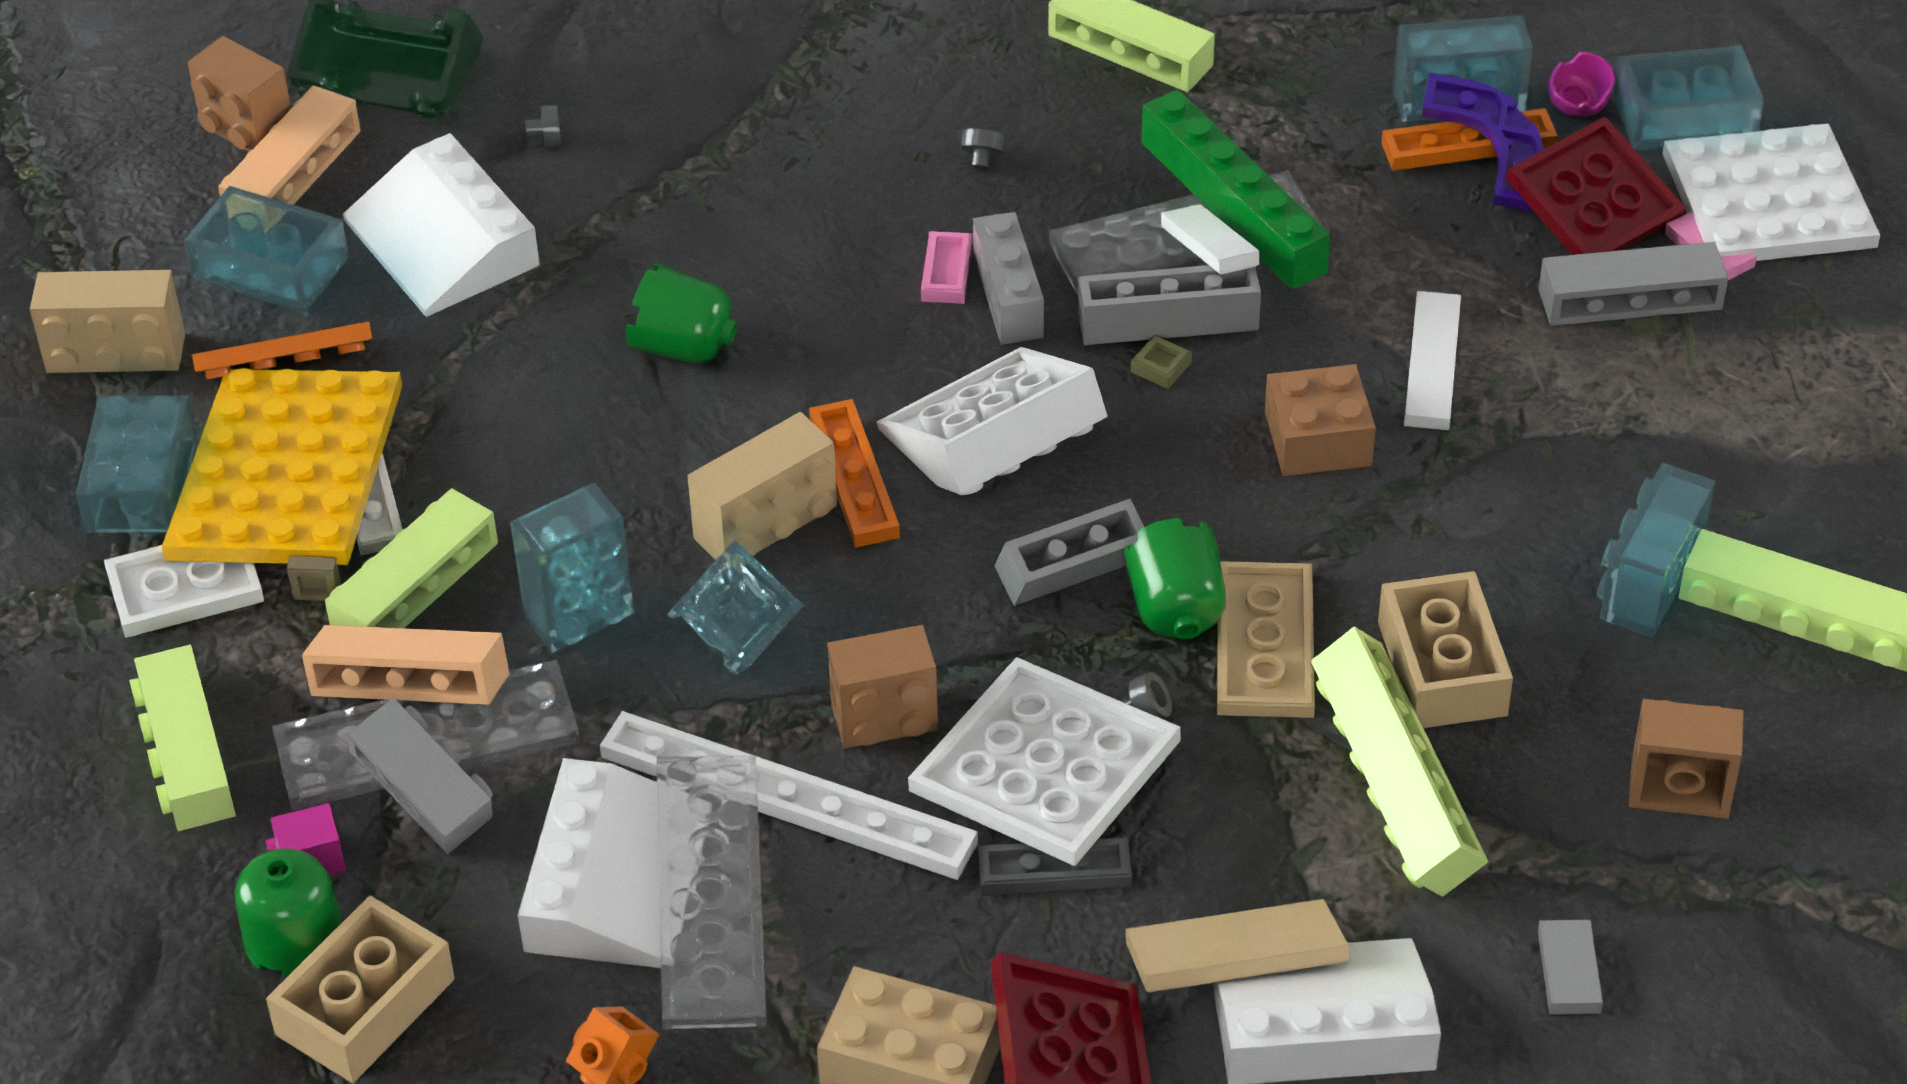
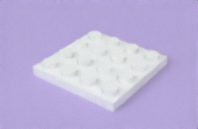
M1829 124L1664 141L1663 156L1683 205L1687 208L1686 212L1692 211L1704 243L1715 242L1721 257L1754 253L1757 256L1756 261L1878 248L1880 233Z
M1016 657L908 777L909 791L1076 866L1181 741L1180 727Z

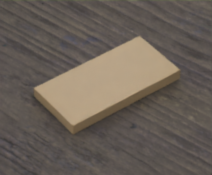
M1220 561L1226 591V608L1217 622V715L1314 718V667L1311 663V660L1314 659L1312 564Z
M1324 899L1125 929L1127 947L1146 992L1349 961L1348 943Z

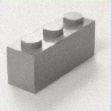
M1016 212L973 218V257L1001 345L1044 338V298Z
M1127 499L1005 542L994 566L1013 605L1016 606L1125 567L1123 549L1126 545L1130 547L1139 540L1137 532L1144 528V525L1131 499Z
M393 697L348 733L351 754L448 855L493 818L491 803L493 793L480 776L475 773L469 776L458 765L460 759L446 741L441 739L437 743L425 731L428 729V726L413 707L408 706L404 709Z

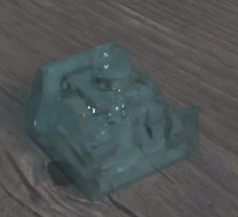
M734 540L667 615L671 619L682 616L709 649L714 652H722L725 655L722 661L726 668L732 674H739L753 664L804 605L747 550Z

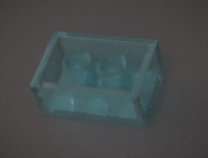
M1523 15L1398 25L1393 93L1401 121L1433 119L1421 116L1430 72L1490 85L1512 97L1518 102L1517 108L1521 112L1525 111L1533 46Z
M1742 45L1618 57L1613 97L1634 150L1663 148L1664 141L1759 131L1764 98Z
M229 186L184 239L192 278L303 313L309 309L349 258L341 219L233 186Z
M98 396L76 491L86 533L168 531L191 467L197 437L189 396Z
M1663 462L1653 479L1645 478L1637 497V504L1639 505L1636 510L1629 508L1626 511L1620 526L1619 534L1621 536L1619 540L1611 539L1603 555L1602 566L1607 567L1608 570L1604 573L1597 590V598L1603 599L1600 613L1601 620L1654 638L1680 590L1684 566L1701 529L1707 530L1716 481Z
M595 483L589 484L510 522L524 618L552 653L569 644L577 643L582 638L611 624L618 623L634 613L623 516Z

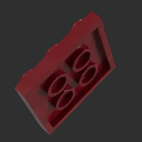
M1605 116L1510 167L1505 176V179L1571 255L1625 250L1663 229L1667 223L1683 216L1687 209Z
M1000 952L990 963L1005 1084H1151L1136 984Z

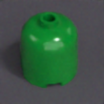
M655 262L653 270L649 268L646 270L635 294L632 306L638 307L640 310L636 326L627 324L626 344L628 347L687 364L699 365L707 363L716 357L723 345L731 346L737 331L738 322L731 320L733 308L730 297L723 288Z
M1181 518L1157 521L1141 528L1137 532L1139 540L1130 547L1126 545L1123 551L1142 622L1154 633L1167 638L1191 639L1210 629L1219 621L1226 608L1225 584L1215 532L1203 522L1200 523L1199 528L1183 526Z
M280 848L267 851L254 858L239 875L235 886V901L244 951L252 964L258 969H263L262 966L271 970L282 971L283 977H288L342 923L330 875L318 858L302 850Z

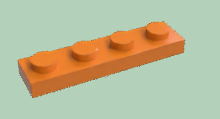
M1546 108L1522 111L1531 124L1535 123L1542 139L1543 149L1557 142L1558 135ZM1441 122L1382 131L1381 143L1392 171L1498 156L1492 142L1477 129L1459 123Z
M363 322L192 354L195 372L205 371L206 380L223 377L232 369L231 366L249 363L250 370H262L277 367L276 358L293 355L295 363L320 359V350L337 347L339 355L365 350L364 342L372 340L369 322Z
M853 399L809 408L810 421L834 442L837 498L855 548L900 538V526Z

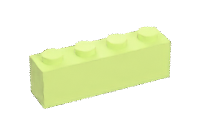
M1052 0L1049 3V36L1185 92H1189L1213 66L1215 33L1133 0Z
M451 488L438 501L431 503L425 512L406 529L399 531L387 546L374 557L369 558L362 568L344 584L337 586L331 592L330 596L325 599L330 625L404 629L498 544L493 511Z
M191 644L134 658L139 678L129 681L136 708L146 706L147 713L139 714L138 718L145 743L155 741L156 748L147 750L153 777H164L165 784L156 786L163 815L173 812L177 831L236 817Z

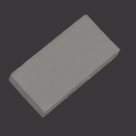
M1539 920L1538 937L1549 1014H1601L1603 1001L1591 920Z

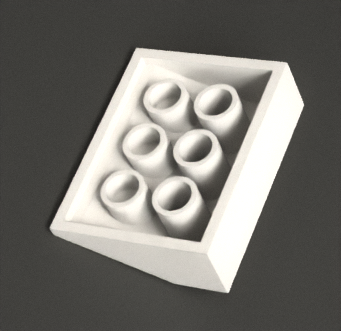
M451 133L411 150L343 213L344 221L425 317L540 266L535 227Z
M1020 347L877 421L879 430L938 487L959 495H968L979 491L983 487V483L997 475H1007L1018 470L1021 462L1033 456H1041L1054 451L1057 443L1070 436L1075 437L1088 433L1093 429V424L1108 416L1093 368Z
M563 758L518 912L523 951L673 970L713 812L712 805L612 763Z
M1412 938L1348 943L1349 961L1344 963L1214 982L1213 989L1228 1084H1257L1436 1070L1441 1031L1433 991Z

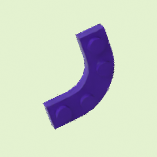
M1430 72L1421 116L1463 124L1477 129L1492 142L1498 154V173L1492 204L1534 212L1505 179V176L1510 167L1543 150L1542 139L1535 123L1531 124L1526 116L1517 108L1518 102L1490 85Z

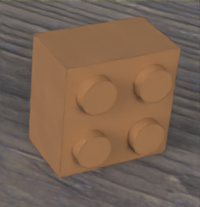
M225 36L220 37L187 62L191 77V88L194 92L198 110L197 118L199 123L209 133L221 136L232 142L239 149H244L248 152L254 149L269 133L272 126L277 124L291 109L284 68Z
M1356 364L1267 374L1265 415L1283 477L1372 466L1376 427Z
M923 625L828 642L831 706L844 749L869 746L877 742L908 736L915 737L924 733L938 731L936 665Z
M1643 699L1631 761L1629 807L1729 819L1742 758L1743 710L1720 706L1677 703L1668 700Z

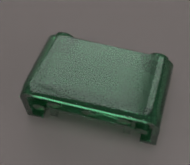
M308 0L286 77L298 89L297 93L302 97L312 86H316L354 99L357 103L411 111L422 118L437 120L439 116L447 115L480 55L484 39L470 13L465 10L448 8L445 19L441 14L434 13L433 19L430 21L362 10L358 2L354 0H349L348 5L337 3L334 0Z

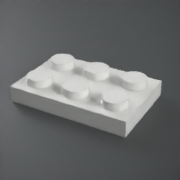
M162 545L104 560L125 638L264 602L262 588L254 563L165 561Z

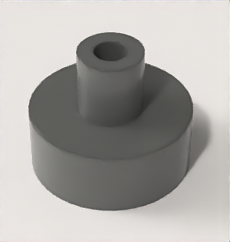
M557 105L540 106L542 119L525 120L527 137L544 136L545 148L562 146Z
M965 129L962 133L961 149L973 153L972 167L987 169L989 155H1000L1003 153L1005 136L992 130Z
M1147 672L1130 681V697L1121 702L1161 719L1171 714L1172 701L1164 682L1157 674Z

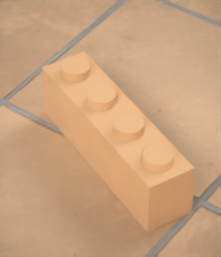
M312 86L301 99L294 103L290 111L277 124L272 126L269 133L254 149L247 153L244 160L218 186L225 218L268 233L361 132L355 100Z
M324 625L302 654L311 696L390 700L394 697L396 700L489 705L510 674L502 633Z

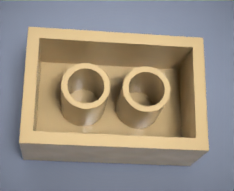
M171 270L37 273L30 313L46 373L179 370L185 329Z
M800 411L688 474L694 539L725 570H728L736 564L752 558L757 552L776 541L787 538L795 530L814 519L825 516L830 510L837 507L834 442Z
M1475 571L1382 584L1378 624L1391 663L1422 727L1428 728L1508 716L1513 677Z
M369 895L266 998L275 1035L353 1084L455 979L449 945L444 939Z
M853 966L817 1046L820 1084H985L1000 1049L996 1005Z

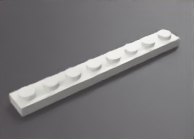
M624 711L620 713L600 744L601 758L956 880L959 879L978 844V831Z

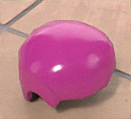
M1588 52L1577 53L1567 63L1559 62L1552 71L1548 81L1547 91L1551 102L1564 115L1569 117H1590L1599 113L1607 105L1616 82L1613 67L1601 56Z

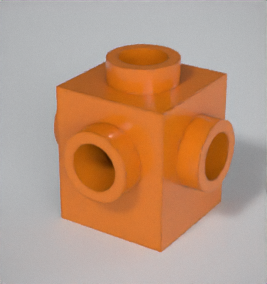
M623 1006L593 1007L588 1019L578 1028L574 1035V1045L566 1062L581 1073L580 1079L584 1084H635L645 1073L647 1058L660 1034Z

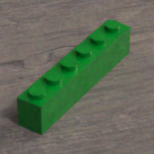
M1177 89L1143 104L1142 144L1222 222L1259 250V258L1291 289H1294L1327 273L1330 233Z

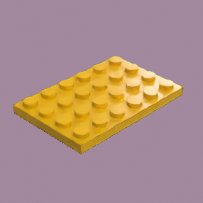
M230 369L227 374L223 375L162 544L165 561L288 564L290 556L336 558L337 565H348L401 393L402 380L400 372Z

